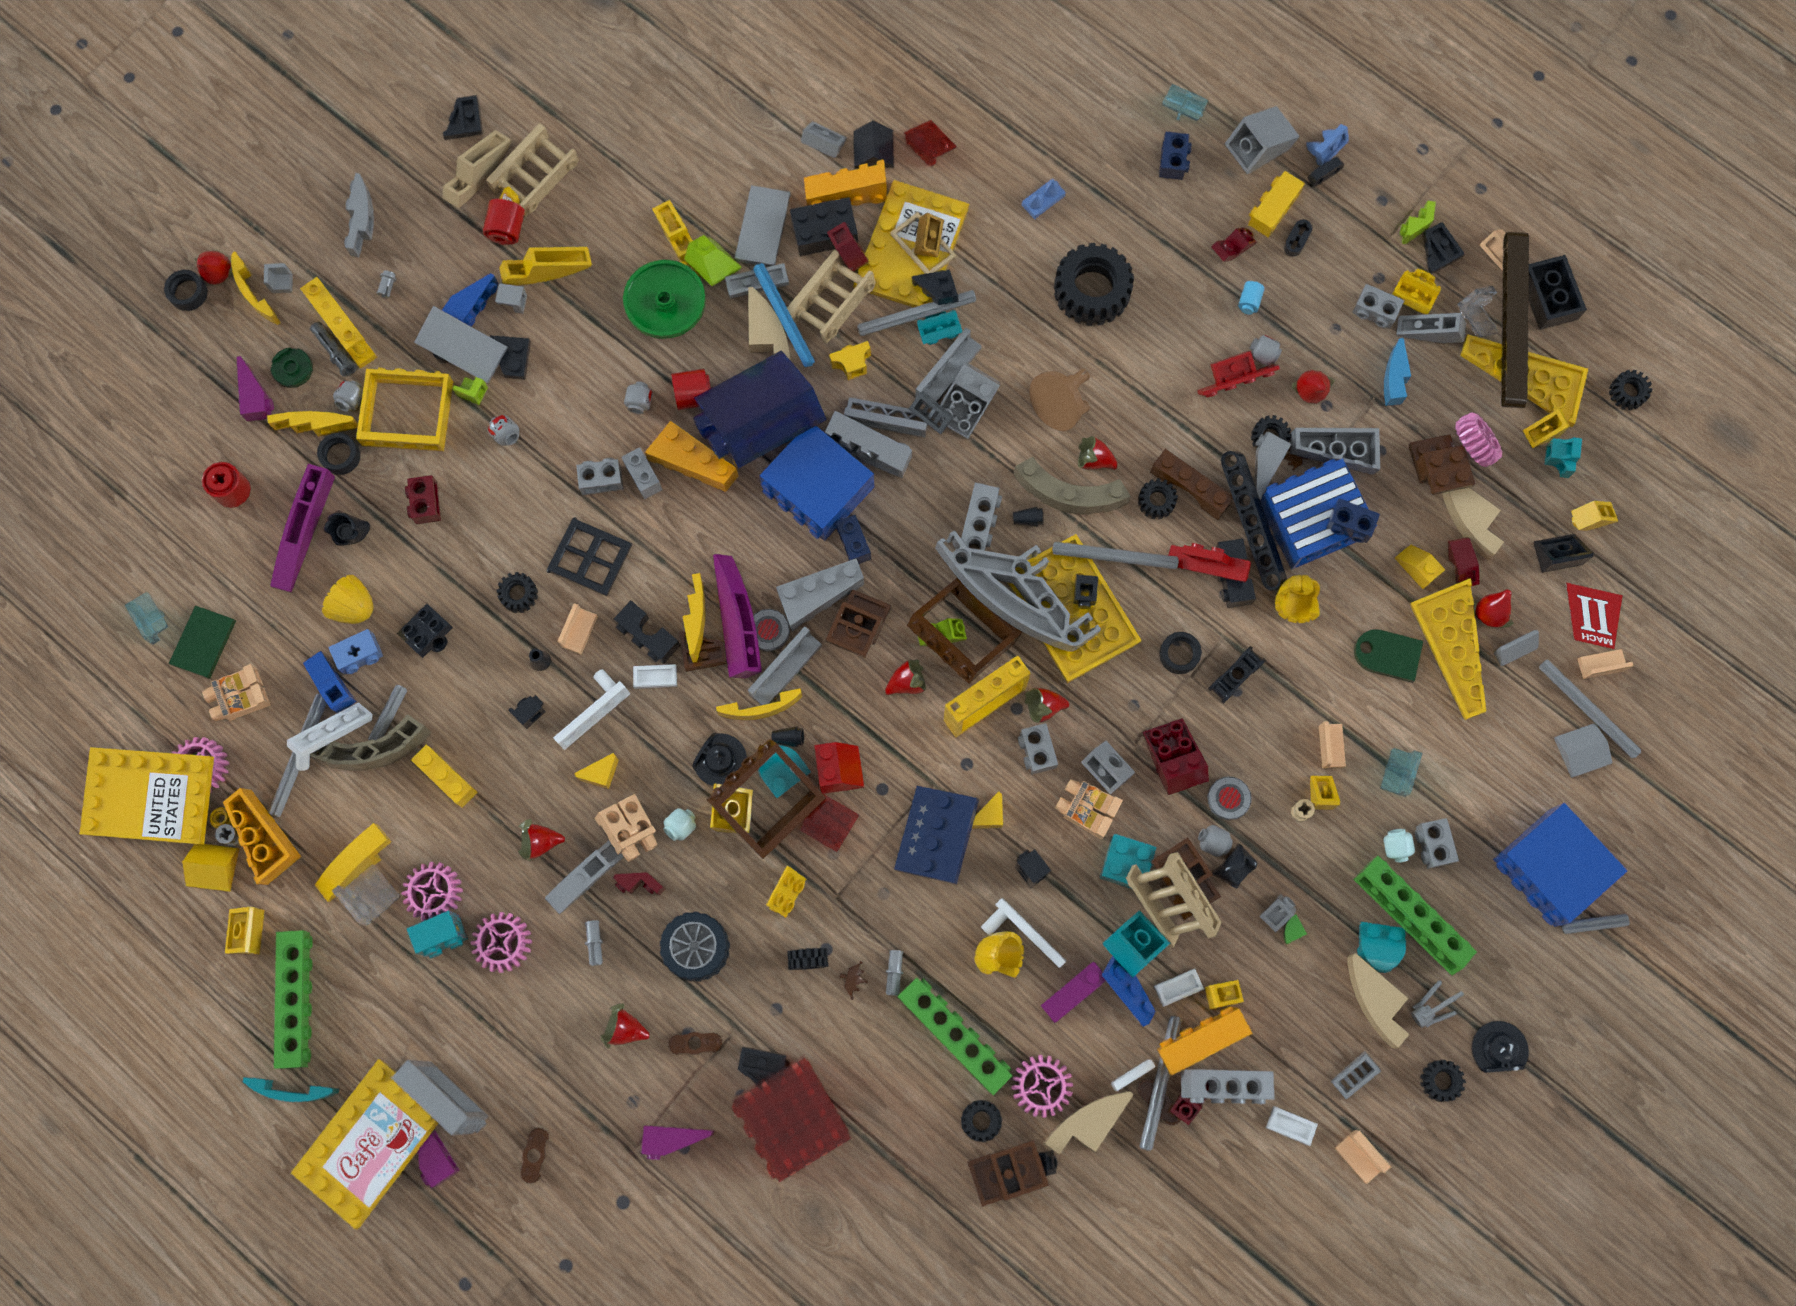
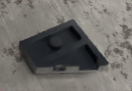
M477 95L456 99L454 110L448 119L449 125L447 130L443 132L445 140L483 134Z
M1443 222L1424 232L1428 273L1434 274L1463 258L1465 255Z
M950 269L911 276L912 284L920 286L922 293L927 297H931L932 301L937 305L959 302Z
M490 335L491 338L508 347L499 363L504 377L525 380L531 344L530 339Z
M743 1046L737 1070L749 1077L759 1087L762 1086L760 1081L766 1078L774 1091L771 1097L778 1099L787 1055Z

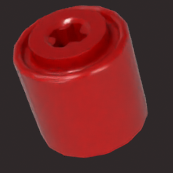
M490 200L484 222L483 235L489 240L502 245L518 243L525 209L509 200Z
M704 368L671 374L678 411L711 405L710 399H713L709 374H706Z
M217 462L210 465L203 473L202 487L209 496L222 506L228 508L238 507L248 499L251 491L250 482L232 464Z

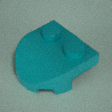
M954 309L948 313L946 311L925 317V320L917 321L923 344L932 345L939 342L940 339L946 337L947 339H952L963 333L957 312Z
M779 745L806 776L811 773L797 752L788 746ZM776 753L758 769L760 778L776 798L800 781Z
M1361 922L1359 925L1358 956L1379 973H1387L1397 967L1406 952V931L1401 927Z

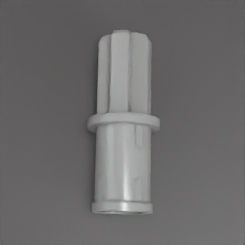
M599 921L585 922L587 935L585 945L588 946L589 964L591 966H598L602 964L601 944L603 943V940H600Z
M889 950L888 970H886V973H888L886 994L897 996L899 994L900 977L903 975V972H901L903 951Z

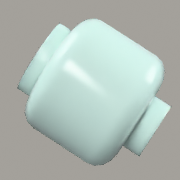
M677 808L664 820L665 827L663 830L673 841H683L696 829L694 821L696 817L689 809Z
M1405 829L1390 830L1383 839L1387 857L1395 859V862L1408 861V857L1415 853L1413 837Z

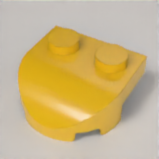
M1416 269L1415 272L1406 270L1397 283L1392 295L1403 299L1404 305L1427 315L1439 295L1441 287L1435 284V277L1424 270Z

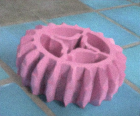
M1471 412L1456 422L1455 429L1457 430L1459 440L1475 462L1487 467L1496 463L1502 457L1501 446L1495 434L1478 414Z
M194 737L193 741L185 740V746L179 744V751L172 752L174 754L192 755L197 751H201L197 755L214 757L210 793H212V786L219 788L217 783L219 780L225 781V778L221 777L222 774L229 773L227 769H224V766L229 765V762L224 760L228 756L227 753L222 752L223 747L217 745L216 741H209L206 737H202L201 740L198 737Z
M430 862L428 867L423 863L421 864V871L414 868L413 872L415 875H407V878L411 881L410 883H403V886L407 887L408 890L401 893L403 896H408V898L403 900V904H410L407 907V911H414L413 917L418 918L421 915V920L425 921L428 917L430 919L450 911V907L458 908L454 902L455 900L461 901L462 898L456 895L463 892V889L456 886L462 882L460 879H455L458 874L451 872V867L446 866L444 868V864L440 862L437 866L434 862ZM433 875L427 884L419 885L424 878ZM441 876L445 878L448 884V892L443 891L441 888ZM424 889H426V890H433V889H435L437 892H439V893H441V894H436V893H435V894H431V895H430V894H428L429 892L424 891ZM416 892L423 894V908L417 901ZM446 899L439 907L431 909L437 900Z
M500 912L497 919L495 914H491V921L483 918L484 927L479 924L476 925L477 929L480 930L479 934L476 932L472 933V936L477 938V941H471V945L477 946L476 949L472 950V954H480L477 956L476 961H483V968H487L490 965L489 969L492 972L497 967L499 973H503L505 967L508 971H512V963L519 967L520 962L518 959L520 958L524 961L527 959L526 956L522 955L523 952L530 953L531 949L525 947L526 944L532 943L531 939H525L531 932L529 930L523 931L527 924L521 923L519 925L521 922L520 917H516L513 920V914L508 913L505 918V914ZM506 924L514 929L501 934L495 927ZM489 933L491 936V943L487 946L486 949L485 941ZM517 935L518 945L514 952L511 947L512 941L516 939ZM498 937L505 939L503 941L505 948L499 946L500 941ZM502 951L508 958L496 961L490 955Z
M1038 1055V1062L1036 1063L1032 1056L1029 1058L1031 1065H1028L1025 1061L1022 1062L1025 1068L1024 1071L1020 1068L1016 1069V1072L1021 1074L1020 1078L1017 1076L1012 1078L1014 1081H1019L1018 1085L1011 1086L1013 1090L1019 1089V1093L1014 1094L1013 1097L1014 1099L1022 1098L1018 1103L1019 1107L1025 1103L1027 1104L1024 1110L1026 1113L1033 1108V1116L1037 1117L1039 1110H1041L1043 1118L1047 1115L1046 1110H1049L1051 1116H1054V1107L1062 1111L1063 1108L1059 1103L1062 1102L1066 1105L1069 1103L1064 1098V1095L1072 1096V1092L1066 1091V1087H1072L1073 1083H1066L1065 1079L1071 1077V1074H1062L1067 1067L1064 1065L1058 1069L1057 1066L1060 1063L1058 1059L1051 1064V1056H1047L1046 1062H1043V1056ZM1039 1067H1047L1053 1070L1057 1077L1046 1079L1040 1072ZM1032 1070L1035 1078L1034 1084L1024 1089L1025 1077ZM1039 1078L1047 1083L1053 1081V1083L1045 1087V1093H1041V1090L1031 1091L1039 1085ZM1060 1083V1093L1056 1100L1052 1102L1050 1089ZM1038 1093L1046 1105H1036L1027 1096Z

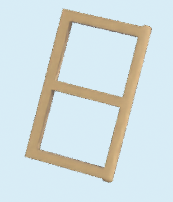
M916 212L891 231L890 235L925 274L937 272L957 257L942 238L940 244L950 256L929 271L914 254V249L910 250L897 235L916 219L919 220L921 215Z

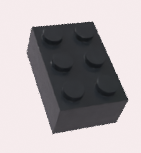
M849 197L790 209L799 257L836 249L827 232L843 222L847 223L855 240L858 242V232Z
M1566 255L1529 264L1528 301L1539 330L1579 320L1587 308Z

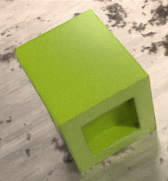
M466 377L460 387L456 385L453 387V391L458 397L477 405L480 404L488 389L485 381L478 377L475 380Z

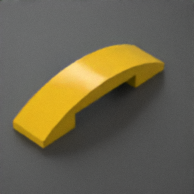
M236 251L233 252L231 255V266L239 290L262 317L276 325L280 324L281 322L265 299L257 301L245 279L252 275Z
M801 688L779 693L781 701L739 710V706L735 702L717 706L716 711L719 716L734 720L762 719L776 715L793 706L802 698Z

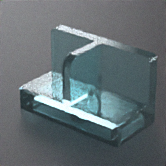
M1172 84L1162 105L1178 112L1177 120H1180L1182 115L1198 121L1206 110L1208 100Z
M146 592L127 603L125 607L144 640L154 645L160 641L157 634L168 628V625L163 618L165 616L164 612L157 608L150 594Z
M1393 748L1380 788L1403 797L1411 794L1423 753L1415 750L1407 753Z

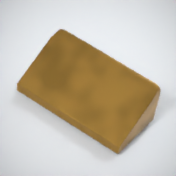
M930 213L920 216L914 254L930 257L939 256L944 219Z

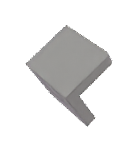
M264 264V284L272 294L292 293L293 274L286 264Z
M499 283L495 299L496 303L512 306L515 313L523 314L527 299L524 287Z

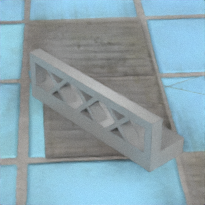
M965 328L963 330V333L958 336L918 385L915 398L920 392H926L938 403L948 391L965 361L970 363L978 354L982 345L970 338L971 331Z
M849 397L848 405L844 411L845 416L867 427L924 438L926 436L928 424L911 420L917 415L908 408ZM852 404L862 406L864 411L852 409ZM881 409L884 414L873 413L872 411ZM896 412L902 413L904 418L894 417L891 415L895 414Z
M804 627L748 689L749 695L760 705L772 703L822 647V644L810 635L809 629Z

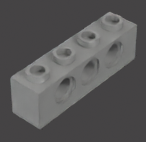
M976 482L974 484L961 537L968 548L972 544H977L980 547L979 550L985 551L986 546L990 547L993 535L989 534L991 527L995 528L998 516L994 515L995 507L1000 508L1002 496L999 495V488ZM981 505H986L989 507L990 510L987 512H982L981 510H979V507ZM980 524L985 529L983 531H976L974 526ZM957 557V558H956V561H957L958 563H960V564L966 563V561H965L964 558H962V557Z
M1181 1070V1098H1190V1103H1204V1098H1211V1103H1225V1099H1231V1103L1245 1104V1099H1252V1104H1266V1099H1274V1072ZM1206 1082H1208L1209 1084L1208 1091H1206L1205 1089ZM1227 1082L1229 1083V1091L1226 1090ZM1247 1083H1249V1085H1250V1090H1249V1092L1247 1091V1088H1246Z

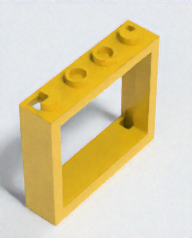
M378 367V369H366L356 435L357 441L362 446L444 451L453 380L449 374H444L440 371L427 373L424 370L411 372L400 368L394 370H386ZM377 383L442 387L436 436L370 432Z
M1017 655L945 704L943 721L955 738L1024 692L1029 681L1030 671ZM956 702L959 708L954 712L950 706Z

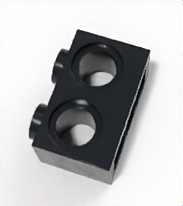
M1027 849L1017 857L1015 869L1030 888L1042 881L1051 872L1049 866L1035 849L1031 852Z

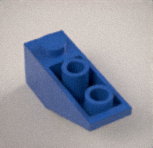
M490 273L452 295L442 311L472 327L478 313L486 307L489 297L497 291L499 283L495 275Z
M319 651L303 662L319 693L330 709L339 713L357 702L322 651Z

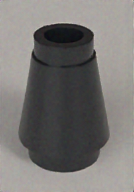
M1036 506L1013 512V523L1032 527L1044 525L1043 508Z
M539 649L530 651V665L534 670L543 671L550 666L551 657L546 651Z
M798 726L772 731L771 738L777 744L798 748L799 745L804 744L803 728H798Z

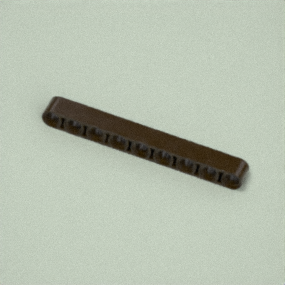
M1506 232L1503 240L1501 406L1504 408L1524 409L1527 404L1529 234L1526 232Z

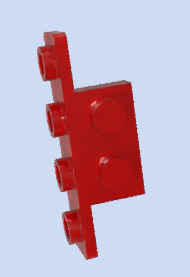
M1246 351L1210 364L1216 384L1199 389L1197 392L1206 398L1217 395L1219 390L1229 391L1237 388L1236 384L1242 382L1249 384L1255 382L1256 377L1263 376L1265 378L1275 374L1274 371L1280 369V366L1271 364L1256 369L1252 352Z
M1192 543L1191 546L1184 545L1183 547L1171 545L1168 556L1178 557L1177 568L1241 582L1247 581L1251 566L1250 561L1230 557L1224 553L1223 549L1212 547L1211 550L1204 549L1203 545Z

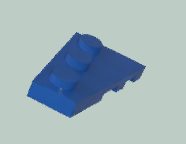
M1112 956L1102 973L1103 978L1143 1027L1150 1024L1156 1011L1137 976L1135 975L1132 978Z

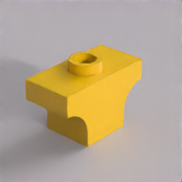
M868 341L854 346L847 345L842 350L829 354L832 369L842 370L847 380L867 374L865 361L871 356V348Z

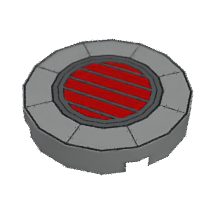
M764 609L753 615L759 650L768 652L783 647L788 641L790 634L789 623L786 617L773 609Z
M1223 777L1216 780L1209 788L1207 794V801L1211 812L1224 820H1235L1242 817L1249 810L1252 802L1248 786L1242 780L1235 777Z

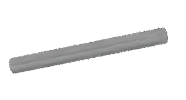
M971 290L958 294L959 302L943 305L931 302L858 324L859 334L864 336L976 302L975 292Z
M1054 542L1052 549L1053 554L1170 569H1176L1179 562L1178 557L1062 542Z
M1545 660L1539 666V669L1631 758H1635L1641 753V749L1549 660Z
M316 694L301 732L319 723L327 704L321 694ZM294 752L291 754L268 810L270 815L276 817L281 816L299 772L296 768V754Z
M1176 1016L1169 1018L1164 1040L1170 1037L1173 1040L1179 1036L1182 1023L1181 1018ZM1161 1057L1140 1142V1148L1151 1151L1153 1148L1170 1075Z

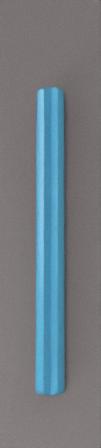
M763 263L756 264L753 270L803 366H812L815 360Z

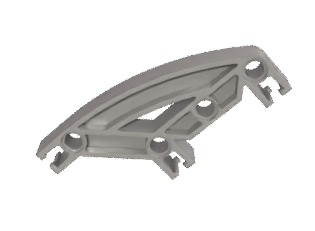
M955 530L949 534L947 540L942 538L937 542L935 549L963 585L992 612L1027 635L1070 652L1080 648L1101 631L1098 625L1090 629V632L1087 634H1083L1079 629L1082 624L1086 625L1093 620L1089 613L1069 625L1070 613L1045 580L1042 577L1035 576L1047 567L1049 560L1045 557L1035 566H1031L1027 561L1032 556L1034 558L1041 552L1037 545L1018 557L968 548ZM944 542L948 544L951 542L956 550L951 552L944 545ZM962 557L966 563L960 564L955 558ZM1015 568H1022L1025 574L1017 573ZM999 581L1013 583L1027 602L1016 596ZM1041 601H1047L1051 607H1043ZM1067 635H1073L1077 642H1070Z

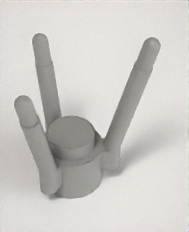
M1439 980L1419 1003L1413 1006L1414 1011L1411 1012V1015L1419 1027L1423 1028L1426 1026L1428 1028L1434 1023L1455 1016L1457 1014L1456 1011H1452L1434 1018L1436 1012L1456 1001L1464 993L1459 992L1432 1009L1428 1005L1424 1007L1423 1005L1442 984Z

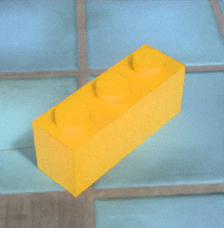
M1286 171L1280 177L1276 176L1271 183L1272 189L1269 192L1265 191L1262 195L1259 207L1254 206L1249 214L1251 219L1248 225L1269 238L1301 194L1305 183Z
M427 744L411 759L419 769L460 807L463 808L478 793Z

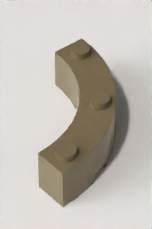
M1034 457L1018 464L1014 469L1013 475L1027 492L1032 493L1042 503L1068 513L1087 515L1109 512L1127 505L1131 497L1120 479L1100 486L1072 485L1050 475L1037 463Z
M407 714L396 727L379 739L354 744H341L333 741L312 752L310 757L319 763L341 770L360 771L375 769L396 762L408 755L428 737L431 731Z

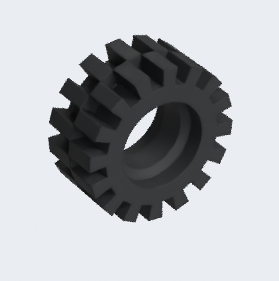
M1626 370L1614 379L1609 387L1611 389L1609 395H1613L1610 398L1611 401H1617L1614 405L1618 407L1621 404V409L1623 410L1627 407L1628 410L1638 409L1650 398L1653 388L1649 387L1652 383L1646 382L1649 378L1648 376L1643 378L1642 375L1644 373L1641 371L1636 374L1637 370H1632L1631 372ZM1624 385H1633L1637 389V396L1628 395L1624 391Z
M1270 415L1266 416L1265 419L1262 417L1256 423L1251 433L1253 447L1256 446L1255 444L1260 435L1267 429L1275 430L1279 438L1289 443L1291 428H1287V421L1283 423V418L1280 417L1278 420L1276 415H1273L1272 418H1270Z
M1157 478L1156 481L1152 479L1149 483L1146 482L1138 496V506H1141V512L1145 511V516L1147 517L1151 515V519L1158 517L1159 520L1163 516L1165 518L1173 512L1178 499L1176 488L1173 489V484L1170 483L1168 485L1165 479L1161 482V478ZM1154 492H1160L1165 496L1166 502L1161 506H1155L1150 501V495Z
M514 572L515 575L509 573L507 578H502V583H498V599L507 610H511L514 613H517V611L523 613L524 609L530 610L529 606H534V600L538 598L536 594L538 589L535 583L524 573ZM516 585H521L525 588V595L519 600H514L510 597V590Z
M806 948L787 951L788 970L818 969L829 966L827 948Z
M1436 1060L1428 1063L1427 1067L1423 1068L1422 1071L1424 1073L1420 1076V1079H1423L1421 1087H1424V1093L1428 1094L1429 1098L1435 1099V1101H1454L1456 1097L1462 1095L1460 1092L1465 1090L1463 1083H1466V1079L1462 1077L1465 1074L1452 1061ZM1439 1072H1445L1451 1078V1084L1446 1090L1439 1089L1435 1084V1077Z
M976 1100L968 1104L963 1110L961 1126L964 1133L970 1139L977 1142H986L999 1134L1002 1127V1117L999 1109L993 1103L986 1100ZM978 1112H985L990 1117V1125L985 1130H978L973 1125V1117Z

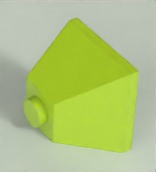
M702 235L688 244L684 260L711 286L741 270V266L714 239Z

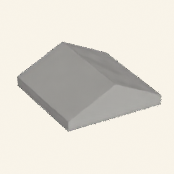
M1595 723L1554 737L1571 778L1612 764L1608 741Z

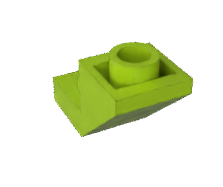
M1427 201L1424 208H1420L1418 218L1409 216L1406 223L1402 224L1400 229V236H1403L1402 244L1409 243L1429 229L1434 220L1436 202Z
M947 618L938 623H931L951 643L967 639L963 619ZM918 637L920 646H927L926 643Z

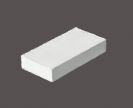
M677 665L633 666L634 689L677 687Z
M1192 969L1155 985L1154 989L1162 1007L1204 990V987L1196 970Z
M1146 1060L1111 1082V1085L1115 1091H1118L1156 1066L1152 1060Z
M1273 1106L1266 1128L1310 1146L1318 1124Z

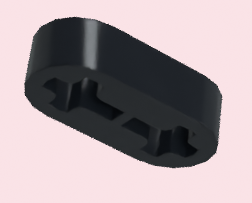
M1337 156L1315 169L1307 179L1316 187L1337 174L1345 164Z
M1301 219L1295 223L1284 245V251L1288 256L1296 257L1304 248L1313 229L1312 224L1308 220ZM1302 227H1304V228H1305V231L1303 232V234H1302V236H1301V235H1299L1298 233H1299L1300 229H1301ZM1294 241H1297L1298 243L1296 248L1292 249L1291 245L1294 243Z

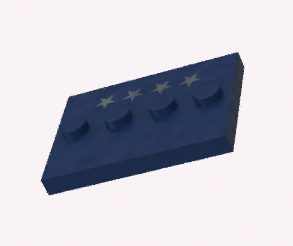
M917 786L894 870L957 885L979 799Z

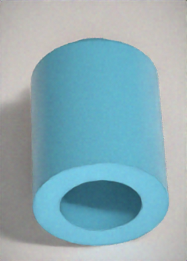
M1247 281L1245 283L1238 307L1244 314L1251 315L1258 312L1265 289L1262 284L1255 281Z

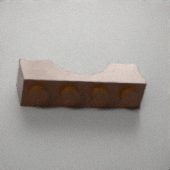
M1166 448L1151 468V474L1161 478V481L1167 480V484L1172 483L1187 491L1197 500L1202 510L1217 520L1220 519L1233 500L1230 493Z

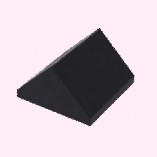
M872 120L854 130V169H859V165L866 163L868 167L877 165V161L884 160L885 168H894L892 129Z
M1576 534L1534 541L1542 573L1582 566L1593 558L1594 555Z

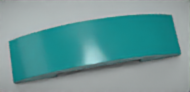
M253 1077L243 1078V1083L255 1092L271 1099L286 1102L318 1101L339 1093V1088L310 1086L309 1094L273 1090V1080Z

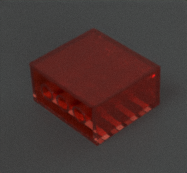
M805 1054L734 1096L733 1106H731L737 1118L742 1117L744 1120V1131L749 1139L754 1138L757 1154L761 1159L765 1157L768 1162L766 1169L772 1179L777 1178L779 1183L851 1139L848 1128Z

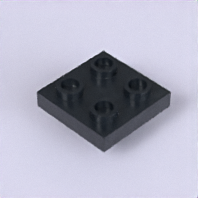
M426 604L396 634L423 658L430 650L440 652L445 649L448 643L445 635L453 627L432 607Z

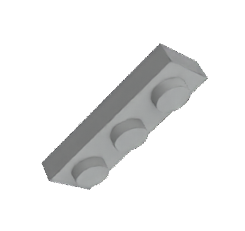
M784 263L766 267L776 288L789 285ZM754 270L725 277L730 299L748 295V287H753L758 292L764 291Z

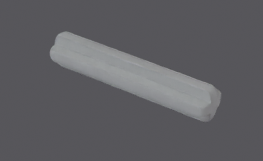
M400 685L394 687L368 741L379 739L385 735L407 693L405 687Z
M1627 914L1574 920L1571 923L1562 925V929L1565 934L1624 927L1628 926L1630 922Z

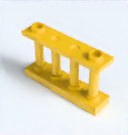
M318 277L300 288L360 369L377 358L363 336Z

